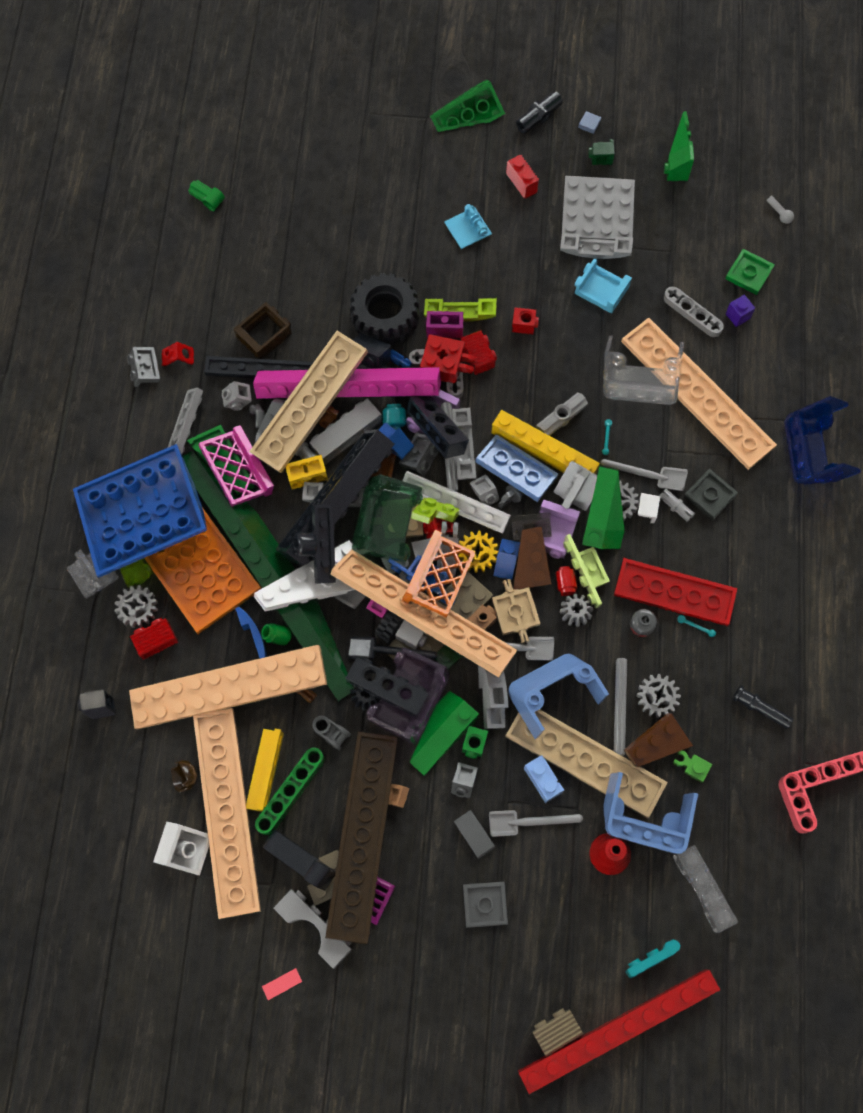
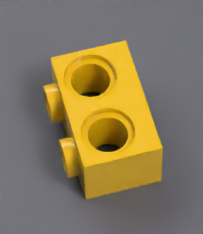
M322 455L288 463L285 467L292 489L303 487L304 482L318 483L328 480Z

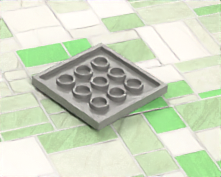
M565 176L562 233L580 234V238L615 240V237L633 238L635 180Z

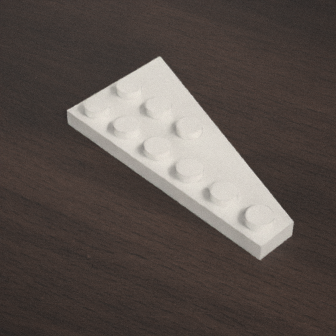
M350 540L335 548V565L351 549L359 553ZM313 560L255 592L254 598L264 611L288 607L289 604L297 602L306 603L311 599L318 598L319 600L347 594L348 591L355 589L337 578L336 583L315 584Z

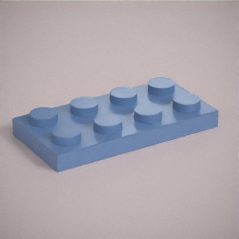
M497 434L475 460L476 463L536 502L540 500L558 477L557 472Z

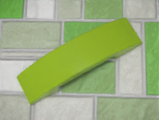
M497 298L479 299L478 302H443V299H425L424 317H427V311L463 312V322L496 317Z

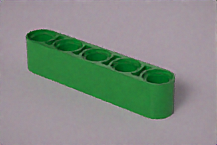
M310 748L306 751L255 822L258 832L263 835H270L274 829L276 830L320 770L325 758L318 748ZM312 754H319L320 759L316 763H311L310 756ZM301 770H306L308 772L307 777L303 780L298 779V773ZM290 786L295 787L294 795L286 796V789ZM277 803L283 804V810L280 813H274L273 807ZM264 820H269L271 823L268 830L261 829V824Z

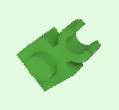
M678 751L677 754L683 757V761L679 762L675 759L673 764L678 767H686L684 773L702 783L712 764L695 754L690 759L685 751Z

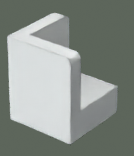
M641 493L638 515L651 518L650 523H655L660 496Z

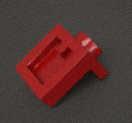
M434 517L429 524L423 523V531L427 539L432 537L435 529L441 532L442 521H445L447 524L445 535H452L454 524Z

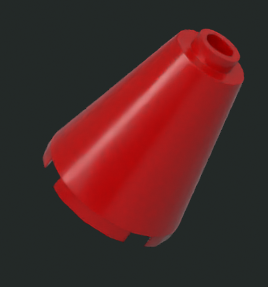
M608 833L598 836L592 842L589 850L590 860L594 867L606 875L621 873L627 868L631 859L630 847L626 840L612 837Z

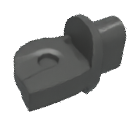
M508 485L506 487V494L501 498L498 506L502 509L511 501L518 503L525 494L515 487Z

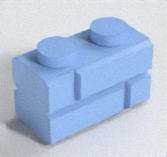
M542 755L524 766V770L545 803L563 793V787L560 783H557L558 779Z

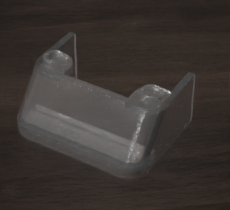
M609 336L604 360V395L614 400L664 405L674 404L678 399L684 342H680L678 357L667 358L664 361L663 369L627 366L624 354L612 352L613 336Z

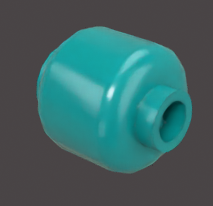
M401 404L386 405L387 408H384L382 411L383 424L386 422L395 430L404 427L407 419L406 409L401 407Z

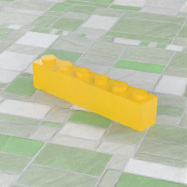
M503 410L500 411L492 424V434L499 435L517 448L563 473L571 461L576 462L594 474L598 471L600 463Z

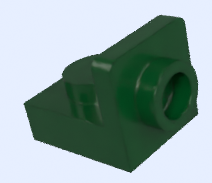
M445 645L437 652L438 656L434 660L447 672L463 655Z

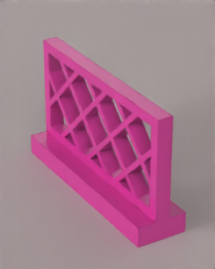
M241 425L234 427L231 432L199 443V448L231 507L262 495L265 497L272 495L274 485L259 458L249 452L252 449V445ZM231 438L234 443L233 447L223 445V440ZM213 445L218 447L216 453L207 451L206 446ZM220 448L230 452L228 458L218 455ZM233 453L241 456V463L230 459ZM216 459L226 462L224 469L215 466L214 462ZM228 463L239 467L236 473L226 470ZM241 468L249 470V478L239 475ZM224 474L234 477L232 484L223 481ZM236 479L247 482L245 489L234 485ZM249 483L256 485L259 491L252 492L247 490ZM232 489L243 493L242 496L234 500L231 495Z

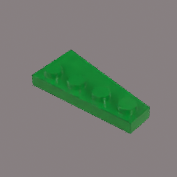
M219 425L188 439L187 443L208 464L199 448V443L225 434L222 426ZM229 439L223 440V445L233 447ZM213 445L206 446L207 451L216 453L218 447ZM221 448L218 452V455L226 458L230 454L229 451ZM233 453L230 459L241 463L238 455ZM216 459L214 464L216 467L224 469L226 462ZM228 463L226 470L236 473L239 467ZM241 468L239 475L249 478L246 469ZM224 474L222 479L224 482L232 484L234 477ZM236 479L234 485L245 489L247 482ZM249 483L247 490L253 489L254 484ZM233 490L237 494V496L242 494L241 492Z

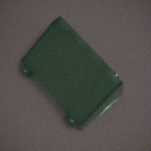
M382 474L370 478L369 484L364 489L352 550L364 555L406 562L410 556L411 549L405 543L412 508L422 501V487Z

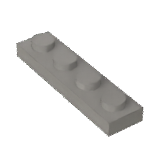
M199 388L187 390L168 447L177 444L181 454L184 453L186 439L190 435L192 422L196 418L197 407L202 401L203 391Z

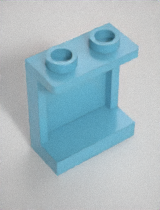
M594 258L591 264L587 263L583 276L577 278L574 284L576 286L575 294L612 314L629 289L632 277L625 275L622 279L599 267L597 260Z

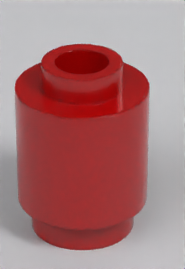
M569 566L560 567L559 571L555 573L558 591L561 593V596L574 595L577 589L575 570L570 569Z

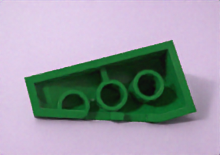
M485 80L430 115L437 132L464 126L489 123L504 115L505 112L491 82Z
M683 111L668 161L664 163V174H667V181H688L692 169L694 151L693 142L690 141L691 132L688 131L687 111Z
M599 466L582 545L600 549H620L624 535V521L619 471Z
M449 691L435 706L410 763L425 776L468 730V726H472L477 721L479 713L465 700Z

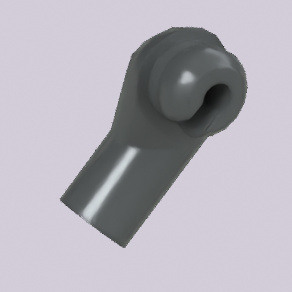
M252 404L250 405V413L256 414L255 428H259L265 414L261 405Z

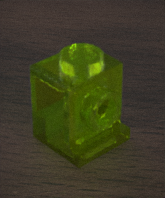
M142 559L120 568L125 584L129 589L130 586L145 583L147 579L151 578L150 575L153 574L149 564H145Z

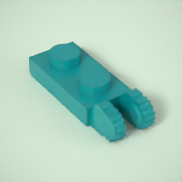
M674 939L663 945L661 951L656 948L647 953L648 958L642 962L639 958L628 964L629 969L625 971L631 979L671 957L681 948L680 943Z

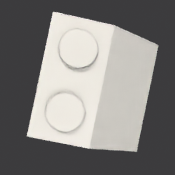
M166 822L153 862L200 876L209 848L208 834L180 824Z

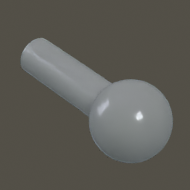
M772 195L766 200L780 214V220L783 223L789 224L793 221L794 213L791 210H785Z

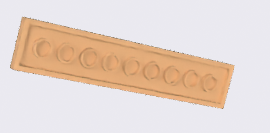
M647 318L622 338L621 342L748 470L777 446L650 318Z
M352 549L331 571L332 576L497 677H500L517 652L512 646L451 609L448 616L444 617L412 601L409 603L403 601V596L409 584ZM419 592L417 597L423 600L430 599L423 592ZM436 601L438 607L446 610V606Z
M319 645L148 685L129 690L134 728L138 730L193 717L194 715L327 685L321 648Z
M230 708L194 715L218 919L261 912L234 709Z

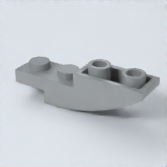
M478 665L479 688H483L484 728H505V708H508V695L504 671L500 677H497Z

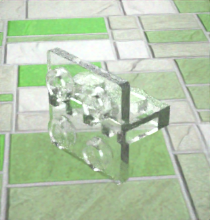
M82 550L74 553L78 560L67 567V570L85 598L92 596L119 578L115 571L98 578L91 554L85 555Z

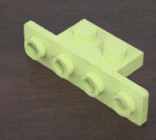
M568 534L564 539L565 542H563L564 548L567 549V553L570 552L573 558L571 563L574 569L579 571V580L589 593L587 597L591 601L590 604H594L595 608H599L602 602L595 588L609 583L610 580L595 548L591 547L578 552L571 535Z

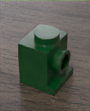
M610 139L609 142L593 143L592 147L588 148V158H591L592 165L613 164V139Z

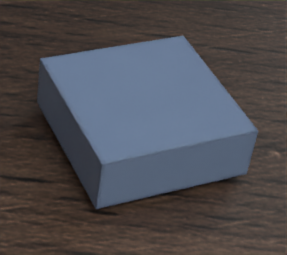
M586 111L578 128L594 134L602 117Z

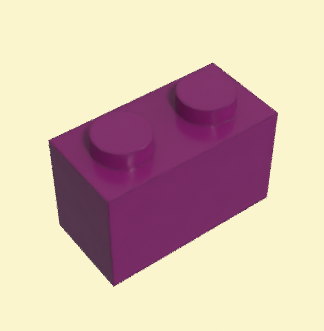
M427 311V338L429 334L445 338H462L463 312Z

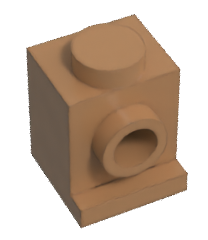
M482 604L467 620L487 631L497 620L495 616L496 611L491 606L485 607ZM480 615H485L487 618L481 620L479 617Z

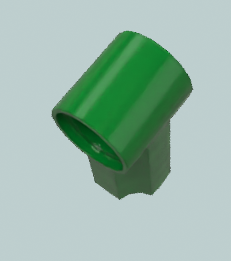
M199 180L193 181L190 184L189 194L202 201L211 211H215L225 199L224 194L215 187L211 189Z

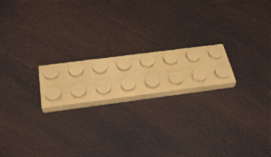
M336 331L249 452L282 473L364 359L368 350L339 331Z
M540 709L535 714L545 730L537 739H534L521 715L518 713L505 736L506 738L538 756L542 755L546 761L605 795L610 774L623 773L618 797L622 799L624 806L647 819L650 817L668 782L640 766H634L628 759Z

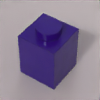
M744 294L729 304L726 315L735 327H738L751 319L755 307Z

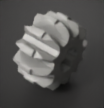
M575 593L573 599L567 596L566 602L562 601L561 603L563 608L560 609V614H564L562 620L566 621L569 619V626L573 622H575L576 627L580 626V622L586 625L587 619L592 618L590 612L593 611V607L589 606L591 601L586 600L584 602V595L579 599ZM574 607L580 610L579 613H575V610L573 611Z

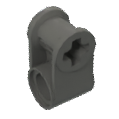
M318 716L313 721L315 733L339 751L342 749L341 745L345 739L351 736L349 731L325 716ZM319 722H326L328 724L324 731L317 729Z

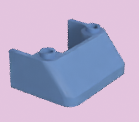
M564 654L510 684L508 695L534 739H537L545 730L535 714L544 704L541 690L573 674L578 682L587 686L598 705L609 695L592 666L572 654Z
M623 773L610 774L603 805L607 833L615 838L674 854L686 851L698 794H684L680 814L675 812L665 814L661 826L623 816L624 802L618 797Z

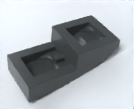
M471 810L454 821L478 859L495 848Z

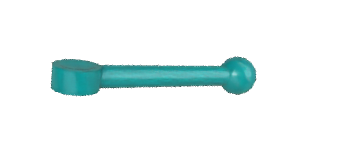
M610 419L605 421L606 434L604 449L602 450L603 455L609 454V431L612 426V420Z
M683 615L677 618L679 623L693 626L708 633L710 637L716 635L715 630H709L685 619Z

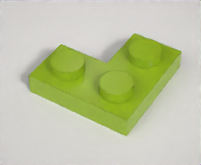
M424 498L412 511L411 519L429 524L434 517L453 523L458 517L460 509L452 504L437 502L433 498Z

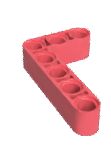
M863 751L789 773L779 780L780 792L797 832L804 834L815 830L817 827V819L805 789L863 772ZM844 761L851 765L850 771L845 769ZM825 767L831 769V777L825 774ZM806 773H809V774L812 775V777H813V782H812V783H811V782H808V781L806 780V778H805ZM786 779L793 781V789L787 786ZM795 798L801 801L802 806L800 809L794 805ZM802 818H805V819L808 820V822H809V827H808V829H807V828H804V827L802 826V824H801Z

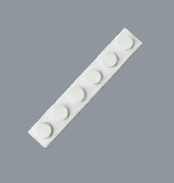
M409 471L405 473L400 486V490L421 499L433 498L443 504H452L460 509L459 515L502 534L511 516Z

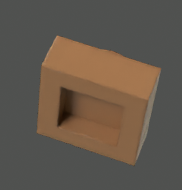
M391 784L388 805L403 808L409 788Z

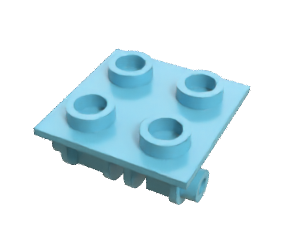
M470 204L464 207L465 211L444 221L461 249L492 235L477 209Z

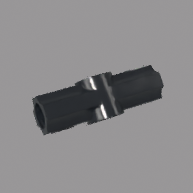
M552 92L542 101H535L529 107L528 112L516 120L518 130L522 134L527 133L538 123H545L550 114L562 105L563 100L560 94Z

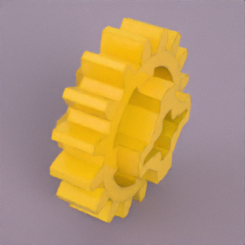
M478 531L477 535L470 532V537L464 535V542L459 541V545L476 552L477 546H479L480 550L478 558H476L475 553L468 571L474 568L475 573L478 572V569L485 572L486 566L491 569V562L496 563L497 559L494 556H497L499 552L496 550L498 545L493 544L494 538L488 539V533L482 536L480 531ZM459 553V560H468V555Z

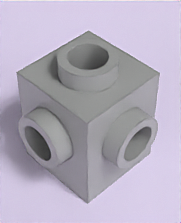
M234 381L222 390L224 407L238 411L252 401L250 385Z

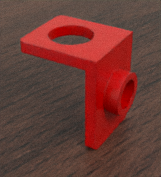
M175 342L162 350V366H167L176 360L192 365L194 363L193 347ZM183 349L188 351L189 358L183 356Z

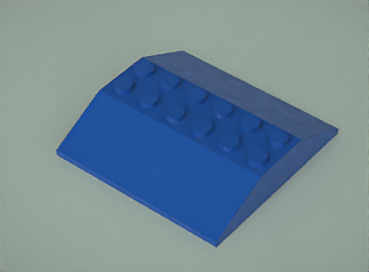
M177 444L73 489L98 578L207 531L200 499Z

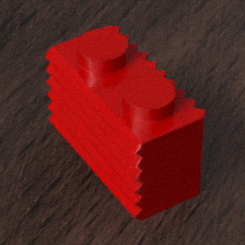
M518 155L507 162L506 174L523 198L526 199L537 193L539 178L533 173L532 168H530V165H528L522 155Z
M480 330L461 338V341L465 342V353L477 358L475 363H470L474 368L473 372L475 375L495 367L497 356L495 351L491 350L488 346L490 342L487 335H483Z
M158 618L151 623V626L138 628L130 636L138 655L143 660L178 643L166 618Z

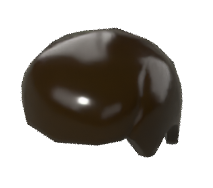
M180 760L175 762L174 764L178 765L171 769V776L176 791L181 793L192 789L197 781L196 768L190 761Z

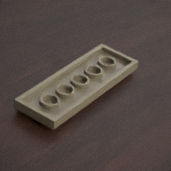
M467 571L451 610L467 619L482 604L485 606L492 599L493 594ZM452 583L445 589L446 594L454 592ZM437 600L439 603H441L442 605H444V606L447 607L446 604H444V603H442L441 601ZM426 633L428 638L424 646H419L418 650L438 652L445 644ZM396 639L389 645V647L413 649ZM387 654L412 678L432 660Z

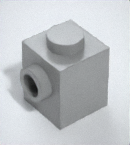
M405 620L395 635L396 640L413 649H418L419 646L423 647L428 638L424 631Z

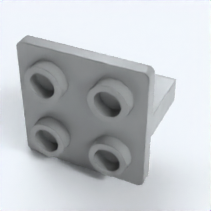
M571 461L554 490L555 494L564 499L561 506L569 509L574 504L586 511L592 501L597 475Z

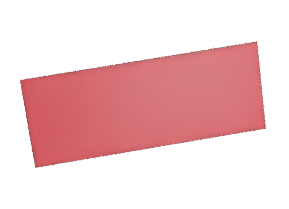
M295 968L262 986L267 999L270 1000L301 983L302 980Z

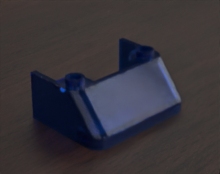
M829 396L792 412L785 418L784 425L792 473L797 483L837 482L861 473L859 468L844 463H831L828 465L822 432L832 426L834 421L833 412L849 406L848 402Z

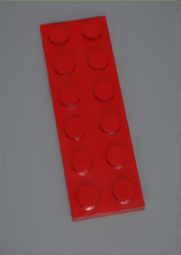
M623 558L614 596L728 626L737 588Z

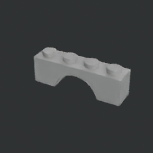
M291 889L274 909L287 923L291 924L299 920H307L313 923L321 936V946L318 954L335 969L352 951V948L349 946L351 942L325 939L328 919L325 922L320 917L321 911L316 906L312 905L310 907L305 902L307 898L301 891L297 890L295 892Z

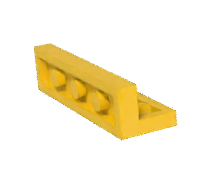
M263 729L246 803L248 810L262 812L269 802L284 736L280 729H275L274 731Z

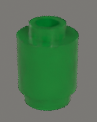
M274 623L266 624L261 632V636L266 642L282 646L287 645L292 637L289 627Z

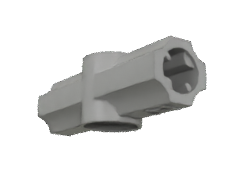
M577 392L564 404L558 405L555 411L538 423L536 429L551 436L560 427L566 426L570 419L588 406L586 398ZM558 414H565L566 417H560Z

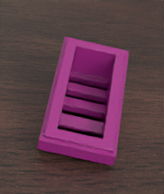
M377 877L375 893L384 897V900L381 901L374 898V902L381 905L380 909L373 907V911L377 915L376 917L372 916L371 922L375 925L378 924L396 887ZM378 885L387 889V894L378 890Z

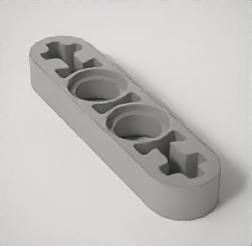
M676 287L666 289L664 294L666 304L707 335L718 337L722 333L724 325L720 319ZM673 294L676 295L675 297H672V298L669 297V295H673ZM688 303L691 309L685 310L681 305ZM697 314H702V315H704V316H705V320H702V321L698 320V319L696 318V315H697Z

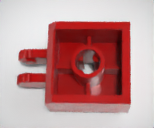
M429 334L420 368L439 367L441 381L456 383L459 372L472 374L474 370L471 365L462 364V362L473 364L477 358L465 353L464 341Z

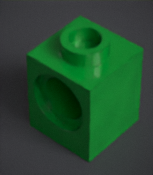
M468 726L462 752L465 753L466 757L477 759V756L482 757L488 731ZM477 739L480 742V746L472 748L469 745V741Z

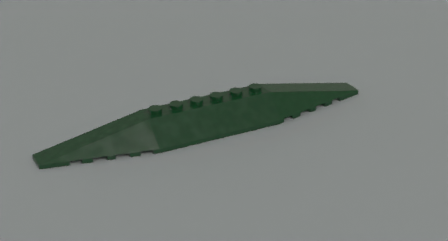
M193 451L184 455L183 459L194 482L196 491L261 587L264 588L295 571L296 569L293 564L275 550L279 544L258 513L247 502L231 507L211 468ZM232 490L231 495L233 499L235 500L237 498H240V496H237V494ZM317 599L308 600L306 603L297 602L289 604L288 607L276 609L302 648L315 645L320 646L327 686L338 702L350 695V690L354 689V687L347 683L345 679L348 674Z

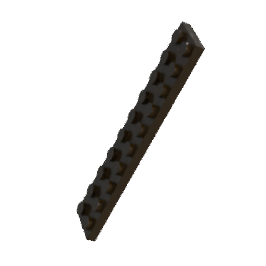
M358 732L325 939L368 945L398 737Z

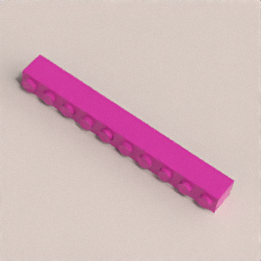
M439 367L356 369L336 397L439 396L441 386ZM308 370L258 371L253 382L256 399L288 398Z

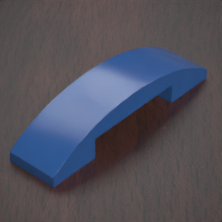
M237 607L236 611L241 627L244 631L251 630L259 658L267 657L265 643L260 631L250 616L243 609Z

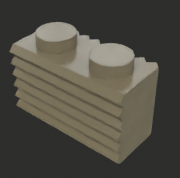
M562 1008L552 1014L554 1018L546 1022L544 1019L534 1025L535 1030L532 1033L546 1057L583 1035L581 1028L569 1009L565 1011Z

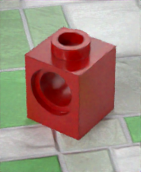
M515 307L512 332L533 334L534 328H538L539 317H535L536 310Z

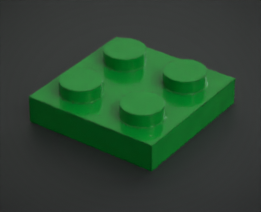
M742 249L725 279L757 295L775 264Z

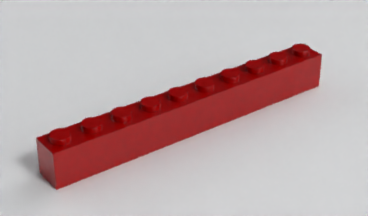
M703 970L573 1040L547 1057L544 1056L518 1070V1073L528 1093L531 1094L720 991V988L710 970Z

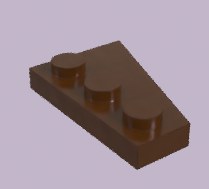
M542 527L522 530L513 590L551 584Z
M667 713L626 747L624 752L633 765L639 767L693 745L671 713Z

